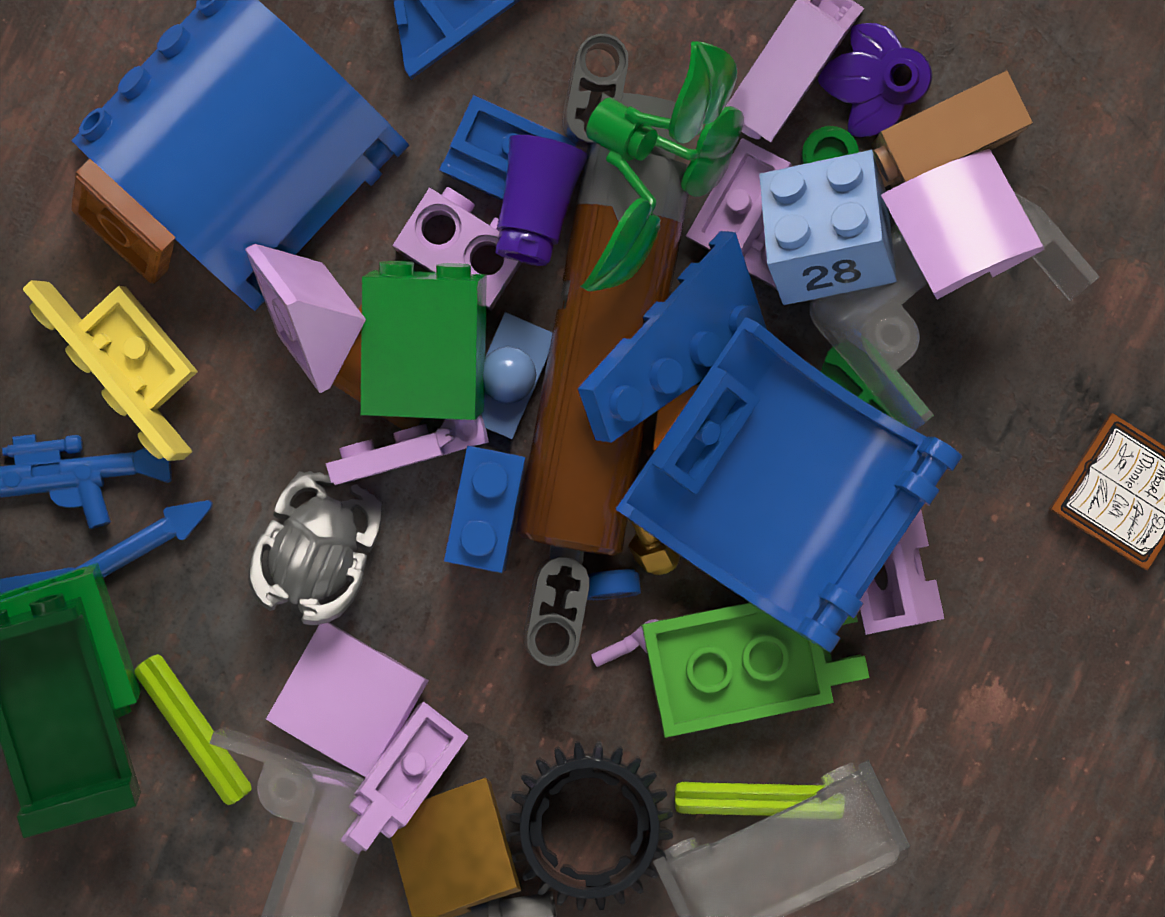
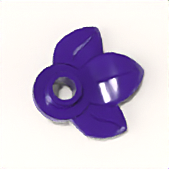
M864 23L852 26L850 36L854 52L842 54L831 60L818 77L819 84L830 95L845 103H852L848 121V132L856 137L878 135L881 131L897 124L905 105L921 100L927 94L932 83V69L928 60L914 49L903 48L891 29L877 23ZM900 66H908L912 71V78L905 86H897L893 81L894 71Z

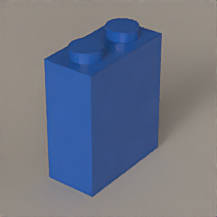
M467 445L444 558L445 562L500 573L506 571L528 462L526 457Z

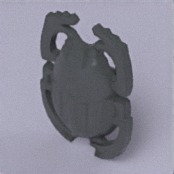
M299 471L286 486L274 508L273 516L285 519L284 526L275 520H271L264 534H261L249 563L248 582L253 596L267 610H275L277 604H283L289 600L293 604H298L300 612L303 613L301 619L303 624L319 625L340 617L353 603L364 579L367 555L356 553L359 547L366 552H370L375 546L381 525L382 502L378 501L375 495L369 494L367 489H361L357 484L350 487V493L359 500L339 501L333 499L319 485L330 486L333 484L329 475H324L321 472L313 473L308 471L304 473ZM305 491L316 493L315 497L297 509L291 507L293 500L300 493ZM355 508L360 509L366 516L367 525L364 533L357 532L353 514ZM265 550L269 551L268 568L275 583L272 586L267 583L263 576L262 557ZM347 581L351 582L347 591L336 600L320 605V600L337 593Z

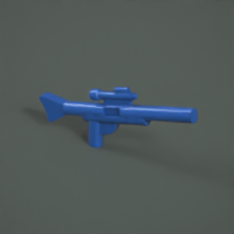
M36 434L13 436V445L2 448L3 456L14 457L15 465L0 466V498L50 492L51 499L60 507H83L89 529L111 523L100 488L104 486V478L139 473L166 483L172 481L171 461H167L164 457L162 459L156 458L146 448L135 453L129 452L61 460V452L63 451L73 454L80 453L83 450L82 437L70 435L61 440L37 442Z

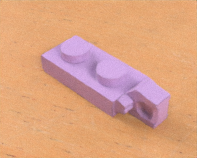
M482 414L476 420L445 419L441 428L437 429L436 433L429 434L426 424L393 433L396 444L379 449L374 448L372 439L339 448L342 459L326 463L331 483L334 482L337 485L467 449V445L474 447L489 441Z
M425 702L420 703L354 793L356 797L348 807L358 816L340 841L355 853L360 854L362 850L366 851L379 832L390 838L398 829L406 826L465 743L468 736Z

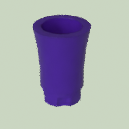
M522 134L509 137L508 170L503 203L496 228L500 232L495 251L496 254L530 265L546 266L550 262L553 245L559 243L564 218L574 187L588 158L587 153L572 145L549 138Z

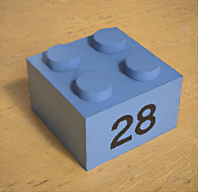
M872 150L759 174L767 265L783 305L897 282L889 210L881 194L886 192Z

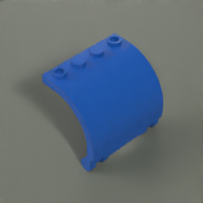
M197 0L196 8L183 22L170 27L160 37L154 53L141 66L134 67L124 75L118 85V91L102 108L93 110L84 118L79 127V133L71 140L89 159L96 163L176 237V241L254 311L265 300L245 248L258 244L296 255L364 181L369 186H372L383 175L379 169L394 154L396 157H399L410 146L390 123L336 70L258 0Z
M745 317L615 510L743 599L831 653L841 639L836 634L847 617L855 618L864 604L860 601L861 597L923 505L927 504L930 506L940 491L935 486L947 469L953 471L963 456L936 437H926L861 400L802 359L761 324Z

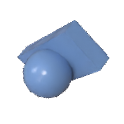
M506 312L485 357L483 372L485 392L482 418L485 428L513 439L548 359L552 332Z

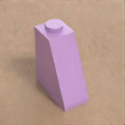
M853 0L795 1L726 105V107H735L743 113L744 124L742 132L754 139L763 137L769 142L775 138L864 10L862 6Z

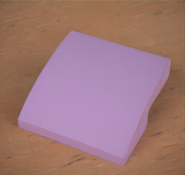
M742 138L732 154L724 176L709 194L686 237L710 252L711 248L708 244L719 231L736 232L749 275L777 290L767 265L759 174L793 167L792 164Z
M990 149L939 166L881 194L936 299L947 295L987 272H990L992 277H995L1045 250Z
M329 622L319 624L266 720L333 760L367 777L405 724L429 680L386 654L374 650Z

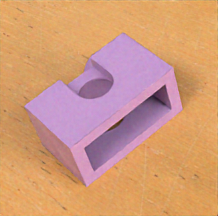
M921 510L884 563L888 577L887 588L881 590L874 579L860 599L864 603L860 610L866 635L944 619L937 581H925L919 548L929 546Z

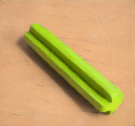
M158 654L153 655L140 663L134 670L136 677L222 801L227 805H232L246 796L252 789L250 782L163 657Z
M680 782L675 787V809L680 814L839 817L842 815L844 807L843 790L838 786Z

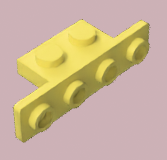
M31 280L23 290L33 301L29 305L33 315L46 328L50 330L56 329L69 344L65 351L76 366L86 373L92 371L105 387L101 393L106 402L120 415H129L141 430L138 433V438L142 445L156 458L162 459L164 457L167 461L184 460L192 453L190 447L158 411V408L198 371L126 286H118L85 318L81 319L50 282Z

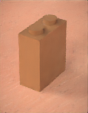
M1005 71L881 131L871 144L884 186L890 185L893 189L939 166L983 150H992L1017 138L1033 122L1008 71Z

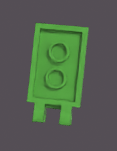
M750 602L641 624L665 738L831 704L834 702L830 686L869 678L865 655H854L832 661L830 652L807 640ZM857 615L855 618L848 616L843 625L858 622Z

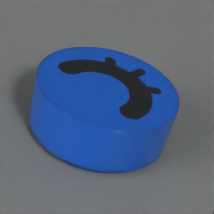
M610 570L588 574L589 591L587 600L616 599L641 594L639 573L636 570Z

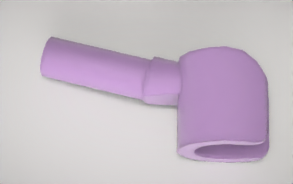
M651 619L645 623L655 622L659 620ZM640 626L631 635L625 637L624 640L591 654L595 665L599 667L633 651L639 645L646 652L642 627Z

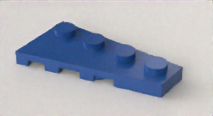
M719 231L708 244L711 251L700 263H690L677 278L680 285L666 301H656L644 314L643 319L645 322L639 331L631 339L623 338L579 386L578 391L595 440L613 442L703 380L745 317L766 328L736 232Z

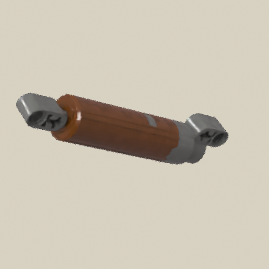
M610 34L593 35L581 44L574 57L562 116V128L566 137L573 144L587 148L588 158L583 168L562 280L561 296L564 301L562 309H557L515 530L523 539L551 545L548 559L538 566L534 575L523 632V643L527 652L536 661L547 666H559L568 662L575 655L579 645L589 591V576L586 569L582 566L584 552L617 555L623 551L628 518L615 509L636 480L647 423L646 418L611 443L595 440L578 388L623 338L631 339L639 331L645 322L643 319L644 314L656 301L665 302L671 295L689 194L681 188V181L688 164L674 160L675 154L654 146L651 153L644 160L638 161L634 158L626 161L656 199L657 204L653 214L657 215L661 221L658 235L646 261L629 280L618 286L590 292L580 287L589 277L600 259L623 214L640 197L618 168L606 161L610 151L587 138L584 131V122L580 119H575V114H582L587 108L591 91H610L611 98L627 107L632 106L642 113L670 119L676 103L652 96L623 93L628 69V52L625 45L617 37ZM594 49L607 51L615 62L614 73L607 77L593 75L586 66V54ZM579 85L587 89V91H579ZM602 93L600 97L597 99L596 107L600 102H602L606 98H609L610 96ZM652 126V128L657 130L658 135L677 143V141L669 136V130ZM561 566H567V576L576 579L574 590H564L560 605L564 609L572 608L570 619L554 612L539 613L542 602L551 606L554 605L556 592L553 587L547 585L546 580L548 575H558ZM548 623L560 624L566 634L564 647L553 655L541 653L535 644L537 631Z

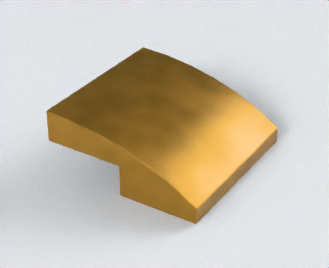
M487 778L465 784L424 800L406 826L398 829L391 837L412 917H456L471 912L470 907L521 891L493 788Z

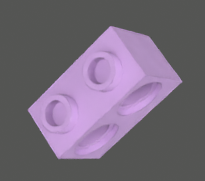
M429 187L392 246L397 252L429 272H436V264L462 263L471 265V274H479L472 268V256L482 246H497L500 232L496 228L499 219L495 217L491 224L488 225L471 214L475 204L458 192L446 187L441 195ZM436 215L448 216L456 225L455 234L452 239L441 245L432 244L424 237L426 222ZM504 258L501 269L495 274L487 275V309L490 311L493 309L522 262Z

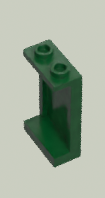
M63 593L37 599L29 604L31 611L9 617L7 609L0 610V743L21 807L17 820L23 838L136 807L141 794L82 599L78 597L65 601Z

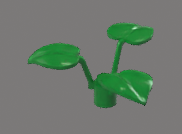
M691 42L688 73L675 103L671 119L642 113L632 106L627 107L611 97L600 102L591 114L586 128L587 138L610 151L606 161L618 168L640 198L636 199L623 214L604 252L589 277L580 286L581 288L590 292L618 286L629 280L646 261L658 235L661 221L657 215L653 214L657 204L656 199L626 161L634 158L638 161L644 160L651 153L654 146L686 160H691L683 175L681 188L693 197H700L712 191L724 176L731 161L733 148L742 132L744 116L735 107H725L736 83L737 65L731 55L723 49L705 42ZM652 126L669 130V136L681 144L690 142L696 135L700 134L696 149L686 148L658 135L657 130L652 128Z

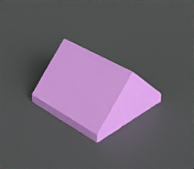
M258 244L245 248L279 338L318 392L322 393L330 389L366 321L365 317L323 263Z

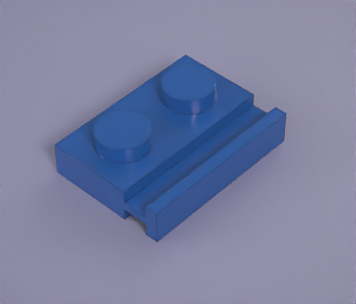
M473 95L439 171L503 201L508 170L510 136L521 134L557 140L574 147L577 145L559 133Z

